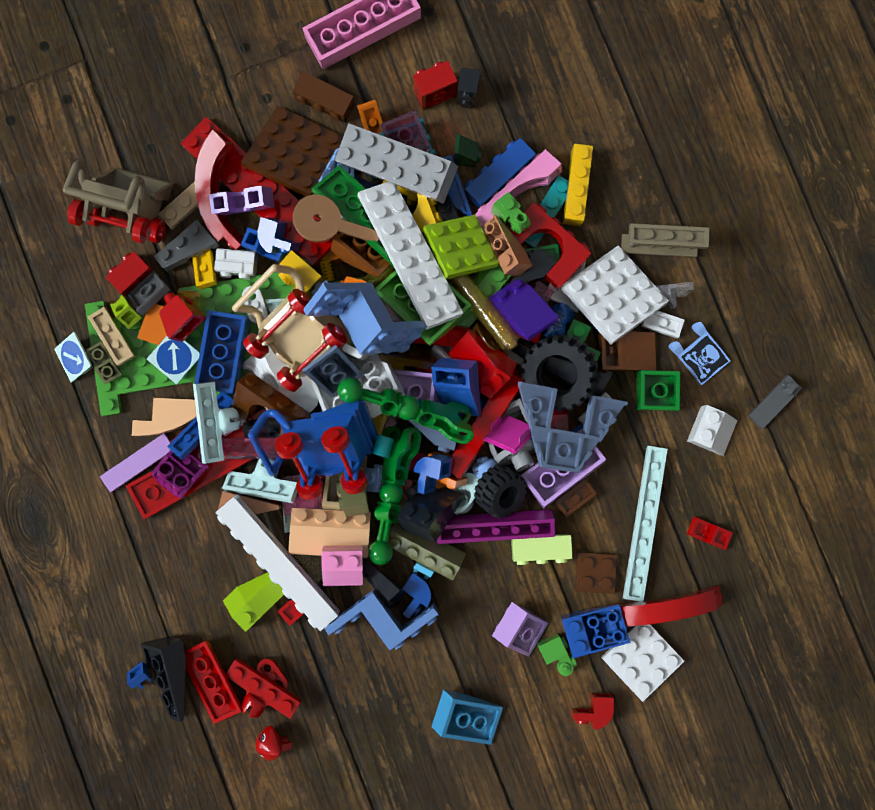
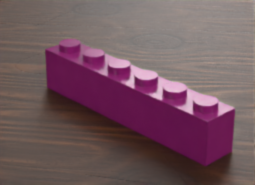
M552 510L512 512L510 516H505L501 519L499 517L495 518L489 513L454 515L437 539V543L555 537V519Z

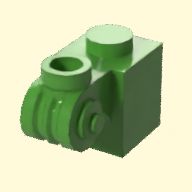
M509 192L493 204L491 213L497 215L504 225L510 222L511 229L516 233H522L523 230L531 225L529 218L520 210L521 205Z
M555 634L537 643L547 665L558 660L557 670L563 676L572 674L573 668L577 664L572 655L568 656L566 649L569 647L564 637L560 638L558 634Z

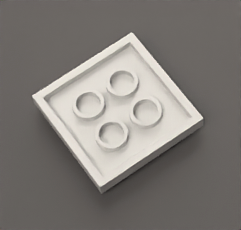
M650 624L633 626L628 631L631 643L610 648L601 657L642 702L684 662Z

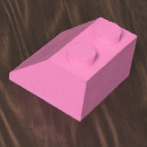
M363 545L323 546V586L363 585Z

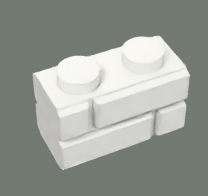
M217 248L214 270L222 278H231V275L239 276V279L250 280L251 276H256L258 255L256 252Z

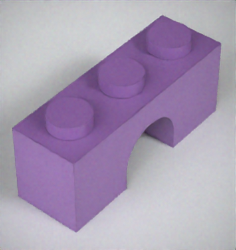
M266 186L244 188L243 192L209 194L211 213L224 216L274 208L272 188Z

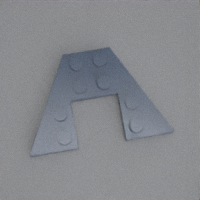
M518 382L538 463L543 468L579 473L584 466V462L592 455L594 447L598 442L602 441L609 431V426L614 424L619 412L624 405L628 404L625 401L590 395L583 433L550 428L557 389Z

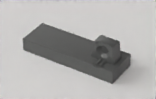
M786 375L747 417L760 429H763L792 400L802 387L789 375Z

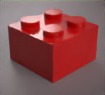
M449 61L437 62L432 68L427 70L421 69L413 75L414 92L422 110L457 96V79Z

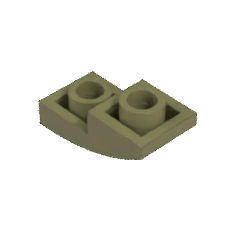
M102 341L85 350L104 384L122 375L119 366L115 364Z

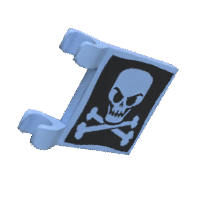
M698 322L692 325L694 332L700 336L685 350L677 341L669 344V348L678 356L699 384L703 385L727 365L730 359L709 335L704 325Z

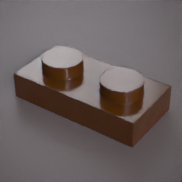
M583 479L555 500L554 503L563 515L567 517L597 495V493L588 481Z

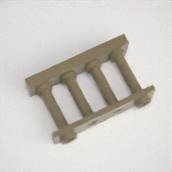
M630 224L629 234H622L621 249L626 254L697 257V248L707 249L709 247V228Z

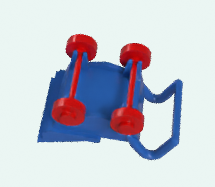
M359 400L355 403H343L323 412L312 413L310 419L288 421L278 410L269 409L260 415L249 432L248 437L270 476H274L285 459L293 458L300 472V479L297 482L296 489L301 498L311 500L318 497L323 491L324 486L318 475L333 476L344 472L341 477V485L348 494H358L367 487L368 479L365 472L360 469V466H362L365 456L372 454L378 432L366 402ZM271 417L278 421L283 431V435L275 442V450L278 456L273 464H271L257 438L265 422Z

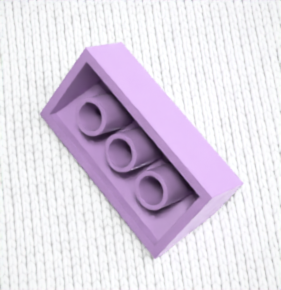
M596 446L592 450V455L584 462V466L579 473L543 468L539 466V463H536L521 475L525 479L528 489L543 509L605 463L606 458Z

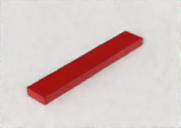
M512 374V377L489 399L481 411V416H478L472 425L474 438L467 444L460 443L451 456L453 458L451 474L462 479L485 444L484 438L491 432V425L499 416L503 417L520 391L518 382L525 383L524 380Z

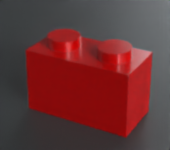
M134 251L125 255L122 259L123 261L118 266L112 267L106 276V279L124 296L153 271L143 258Z

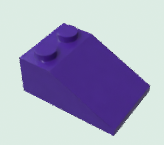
M519 278L488 298L493 317L528 341L559 320L557 314L537 292Z

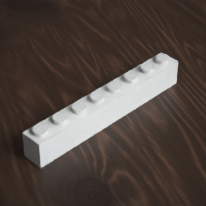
M238 494L216 512L218 520L231 529V535L244 544L243 548L248 554H253L257 559L256 562L263 570L266 569L270 574V579L283 588V594L296 603L295 607L302 614L305 613L313 628H318L321 631L338 617L340 610Z

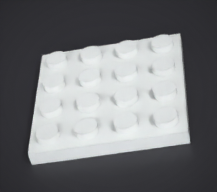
M619 246L572 277L561 287L563 292L610 345L649 318L669 301Z

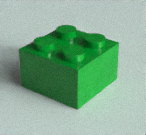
M641 370L636 373V411L674 412L680 410V371Z

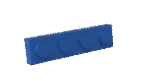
M220 393L217 396L219 409L232 407L233 399L227 394ZM197 417L167 446L171 452L182 460L200 443Z

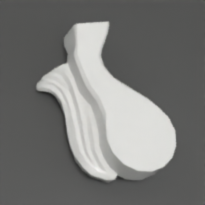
M270 347L269 353L264 358L258 359L251 356L243 363V369L252 371L256 376L309 413L317 406L319 400L312 384L313 380H310L307 376L301 377L302 386L296 392H291L280 384L277 373L283 367L289 366L281 361Z

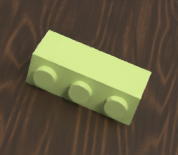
M555 534V537L511 540L512 560L514 562L517 561V565L529 564V561H536L537 564H546L548 560H556V563H566L567 559H572L570 534Z

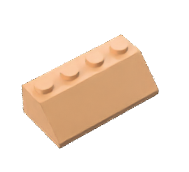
M292 508L289 554L322 556L323 546L363 545V558H368L371 512L346 517L345 512L339 510Z

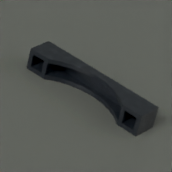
M539 248L535 251L531 250L527 256L532 266L519 277L515 276L511 282L507 280L501 289L518 278L527 284L543 280L556 261ZM491 308L488 312L484 310L478 317L479 323L485 325L496 334L498 319L493 317ZM473 325L470 327V330H471L472 332H473V328H474Z

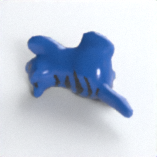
M560 302L553 306L552 310L557 314L559 320L542 331L541 334H545V337L565 334L567 324L575 317V313L568 304Z

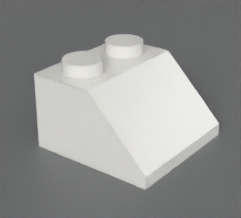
M709 405L701 406L687 442L724 456L737 420L726 412Z

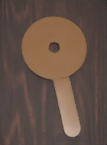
M306 196L297 203L293 211L295 229L302 237L309 241L324 242L334 237L337 232L366 241H379L376 230L342 220L336 204L325 196ZM318 215L321 220L317 222L313 217Z

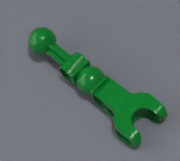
M356 378L343 379L338 385V395L346 403L364 400L380 405V410L385 415H393L394 417L398 415L404 420L414 419V423L419 422L422 426L437 430L450 441L467 444L474 438L473 428L467 424L471 417V411L466 405L457 402L441 404L421 398L418 401L412 395L402 396L401 392L397 393L394 389L390 388L378 393L363 388L361 382ZM459 431H460V432H464V433H468V434H467V435H460V434H459Z
M388 426L382 432V435L390 437L392 432L394 442L389 458L384 457L381 482H384L379 490L381 502L377 501L378 505L374 513L375 518L381 521L378 539L368 549V556L371 562L376 565L387 564L393 556L392 547L388 543L391 523L398 522L396 517L400 513L401 505L397 504L401 502L404 496L401 486H405L410 462L420 449L421 432L417 428H406L401 435L400 429L395 426Z

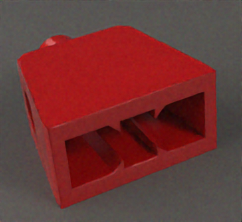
M168 293L164 296L167 304L160 310L159 314L168 339L183 342L206 317L191 299L175 295L174 293Z

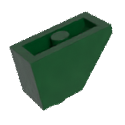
M456 134L454 164L457 166L476 167L477 161H481L482 150H478L479 143Z

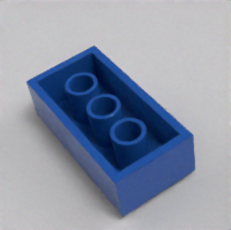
M207 310L194 384L215 382L216 392L235 394L237 381L241 377L246 349L243 340L248 336L250 319L248 317Z

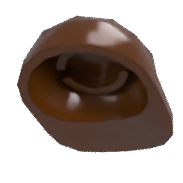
M479 322L475 324L473 332L480 336L489 348L495 351L502 348L500 339L494 332Z

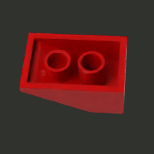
M470 329L448 353L452 359L478 362L479 391L489 399L512 377L517 365L515 361L501 351L489 348L483 339Z

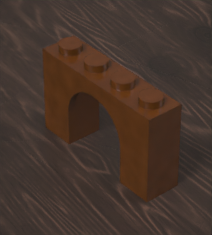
M251 371L237 381L231 408H235L238 411L239 417L245 422L258 411L259 405L264 406L268 410H278L288 421L311 418V413ZM280 425L281 430H280L279 437H280L281 435H283V431H282V426H281V425Z

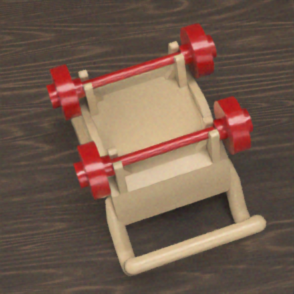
M273 264L232 306V310L234 312L250 313L256 318L259 334L250 333L243 340L245 348L254 357L262 359L269 353L270 347L274 354L289 366L283 367L277 373L280 384L287 390L296 392L302 386L301 377L307 376L303 372V368L335 345L340 349H343L345 344L353 347L356 346L343 322L336 316H306L303 309L311 298L305 293V286L300 274L290 266ZM274 272L290 275L294 279L296 288L265 319L256 307L243 305Z

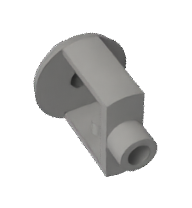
M519 398L513 401L502 418L521 410L526 423H528L522 399ZM529 439L516 455L506 450L499 453L495 445L487 442L494 460L499 465L513 463L517 472L534 465L531 455L536 453L532 439Z

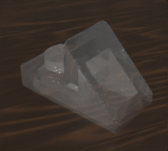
M693 282L655 286V290L664 295L669 300L666 305L674 309L677 307L676 295L677 297L688 296V293L694 290Z

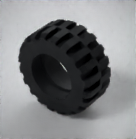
M555 334L540 340L527 352L525 360L521 365L523 371L520 374L521 379H524L525 383L554 388L544 378V362L554 355H561L570 359L577 369L578 377L576 383L571 388L566 390L557 389L554 409H556V412H563L564 409L569 411L577 405L580 406L590 396L597 384L596 381L599 376L597 368L599 366L598 361L594 359L595 354L593 350L589 351L587 348L589 345L585 342L581 343L579 338L575 336L571 338L568 334H562L561 336Z

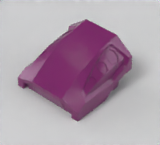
M169 451L151 472V475L169 492L182 499L209 466L199 461L191 453L182 460Z

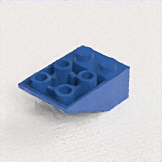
M440 358L431 367L433 387L441 404L457 402L470 408L471 416L480 417L478 362Z
M619 604L580 610L561 616L573 658L631 643Z

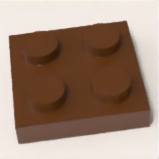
M577 552L575 591L615 594L617 555Z

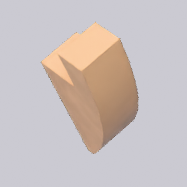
M153 398L152 421L133 420L132 436L161 435L188 426L197 417L195 400Z

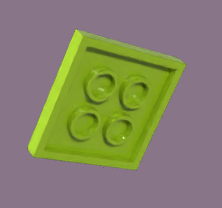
M476 215L429 224L423 227V233L445 279L495 268L499 264Z

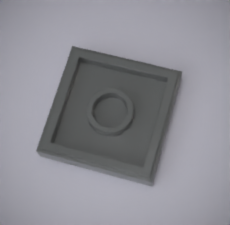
M153 270L126 296L136 311L143 316L170 291V288L160 275Z

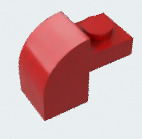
M591 693V709L571 708V716L578 724H588V721H590L594 730L601 729L613 717L614 697L610 693Z

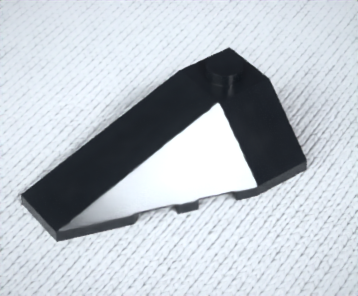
M170 636L141 643L146 665L148 668L152 667L156 676L153 678V681L163 692L160 697L169 718L179 722L183 721L186 670L185 645L183 641Z

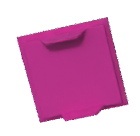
M506 415L503 419L499 416L493 422L491 432L484 438V441L516 455L532 436L528 423Z

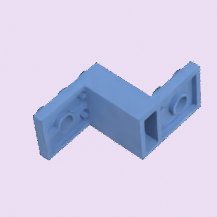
M323 283L303 309L306 316L339 315L360 355L405 352L410 348L414 340L421 336V333L426 328L423 321L393 322L372 283Z
M373 589L339 614L324 629L328 635L333 632L336 635L345 628L346 622L349 620L351 623L354 622L363 613L389 650L392 648L397 650L405 644L407 637L411 636L413 638L421 632L423 625L427 624L429 626L437 620L438 608L433 602L402 626L392 610Z

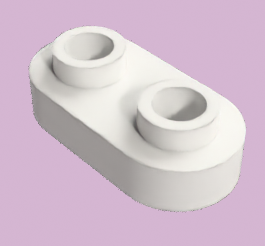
M249 286V287H247V288H245V289L243 290L242 296L248 291V289H249L251 286ZM257 289L254 293L256 298L254 300L249 298L244 305L256 307L262 312L265 319L269 313L263 295ZM247 313L249 319L257 324L256 318L252 314Z

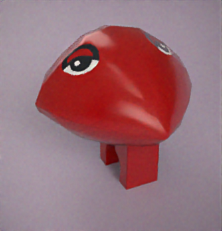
M270 725L260 732L255 746L256 751L263 759L273 761L280 756L281 752L291 750L292 742H287L286 736L280 737L278 731Z

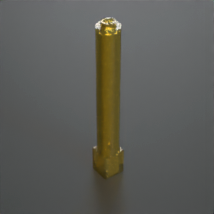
M422 234L423 237H424V239H425V241H426V243H427V245L429 246V248H430V250H431V252H432V249H431V247H430V245H429V243H428V241H427L425 235ZM469 274L448 279L454 288L472 305V311L503 350L508 349L510 351L518 345L519 337Z

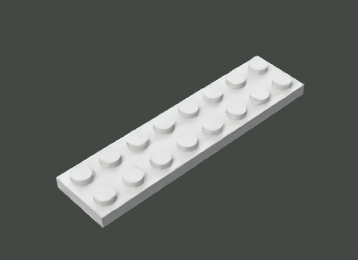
M386 182L358 192V198L419 317L425 323L426 330L462 316L463 311L398 187L393 183Z

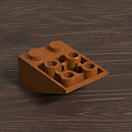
M630 331L612 345L601 333L597 334L598 351L601 352L598 358L599 372L656 371L655 333Z

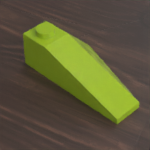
M268 572L236 587L223 600L231 617L245 632L284 595L282 592L283 588L270 579Z

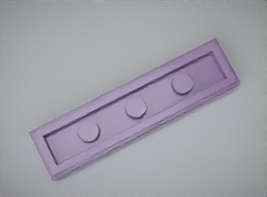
M166 433L162 434L101 475L100 478L109 492L115 491L164 458L170 451L167 447L170 444V439Z

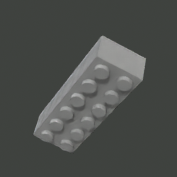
M349 123L335 161L346 167L393 183L396 186L443 204L458 168L452 161Z

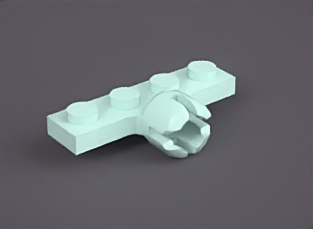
M215 382L193 384L202 463L223 461L221 436L224 432L235 431L239 428L240 421L230 420V418L239 417L238 411L231 407L219 409Z
M269 458L271 464H273L275 460ZM261 459L258 460L252 474L229 472L222 487L227 492L294 503L298 492L296 489L297 482L276 479L279 470L274 476H270Z

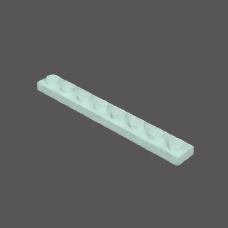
M647 446L624 586V599L644 601L667 449L654 446Z

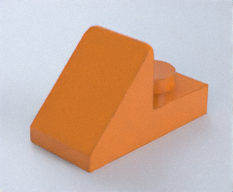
M375 100L357 106L365 130L376 134L385 131Z

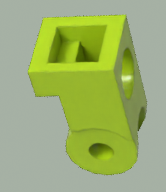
M121 295L118 301L110 304L115 317L128 329L142 318L124 295Z

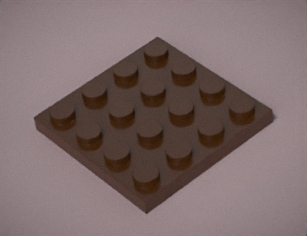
M277 105L241 161L243 167L304 196L313 195L312 187L319 182L334 151L340 147L343 136Z

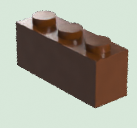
M304 71L293 89L297 102L302 105L308 104L318 113L324 112L337 122L339 120L345 122L355 104L354 96Z

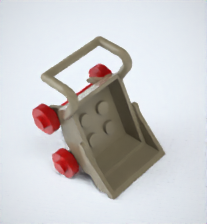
M77 160L71 166L63 192L79 197L82 200L74 199L67 209L68 222L72 225L81 226L86 221L89 225L99 227L104 222L127 228L126 232L132 233L134 242L143 244L149 238L150 242L160 243L166 235L165 220L156 217L159 215L163 200H169L174 183L117 167L90 180L87 179L85 163ZM77 176L82 190L73 187ZM115 209L126 212L128 220L111 216V210Z

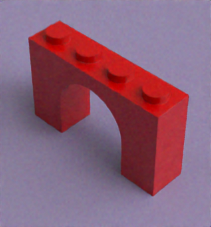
M533 202L524 212L529 218L531 225L520 234L513 231L511 227L509 231L521 246L531 236L538 233H547L557 239L561 246V257L544 279L559 291L562 285L568 281L591 255V252L585 243H579L575 239V235L570 230L562 228L558 219L555 217L551 218L542 205H536Z

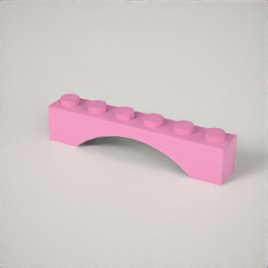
M546 149L541 154L538 153L528 166H524L514 179H510L500 192L497 191L487 204H483L478 209L475 215L481 227L494 216L491 213L493 204L503 195L509 192L515 198L528 189L549 185L562 173V164Z

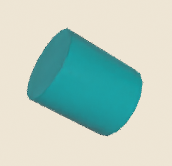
M377 434L372 453L389 458L394 439Z

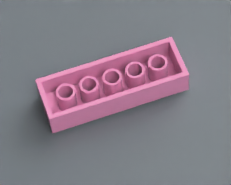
M354 0L302 29L321 68L325 69L421 18V7L417 0Z

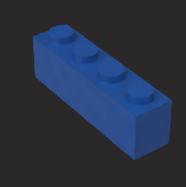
M521 138L516 142L514 140L511 141L503 154H497L489 167L485 166L482 168L479 176L475 180L472 178L465 185V195L478 209L483 204H487L497 191L500 192L510 179H514L524 166H528L532 162L536 153Z

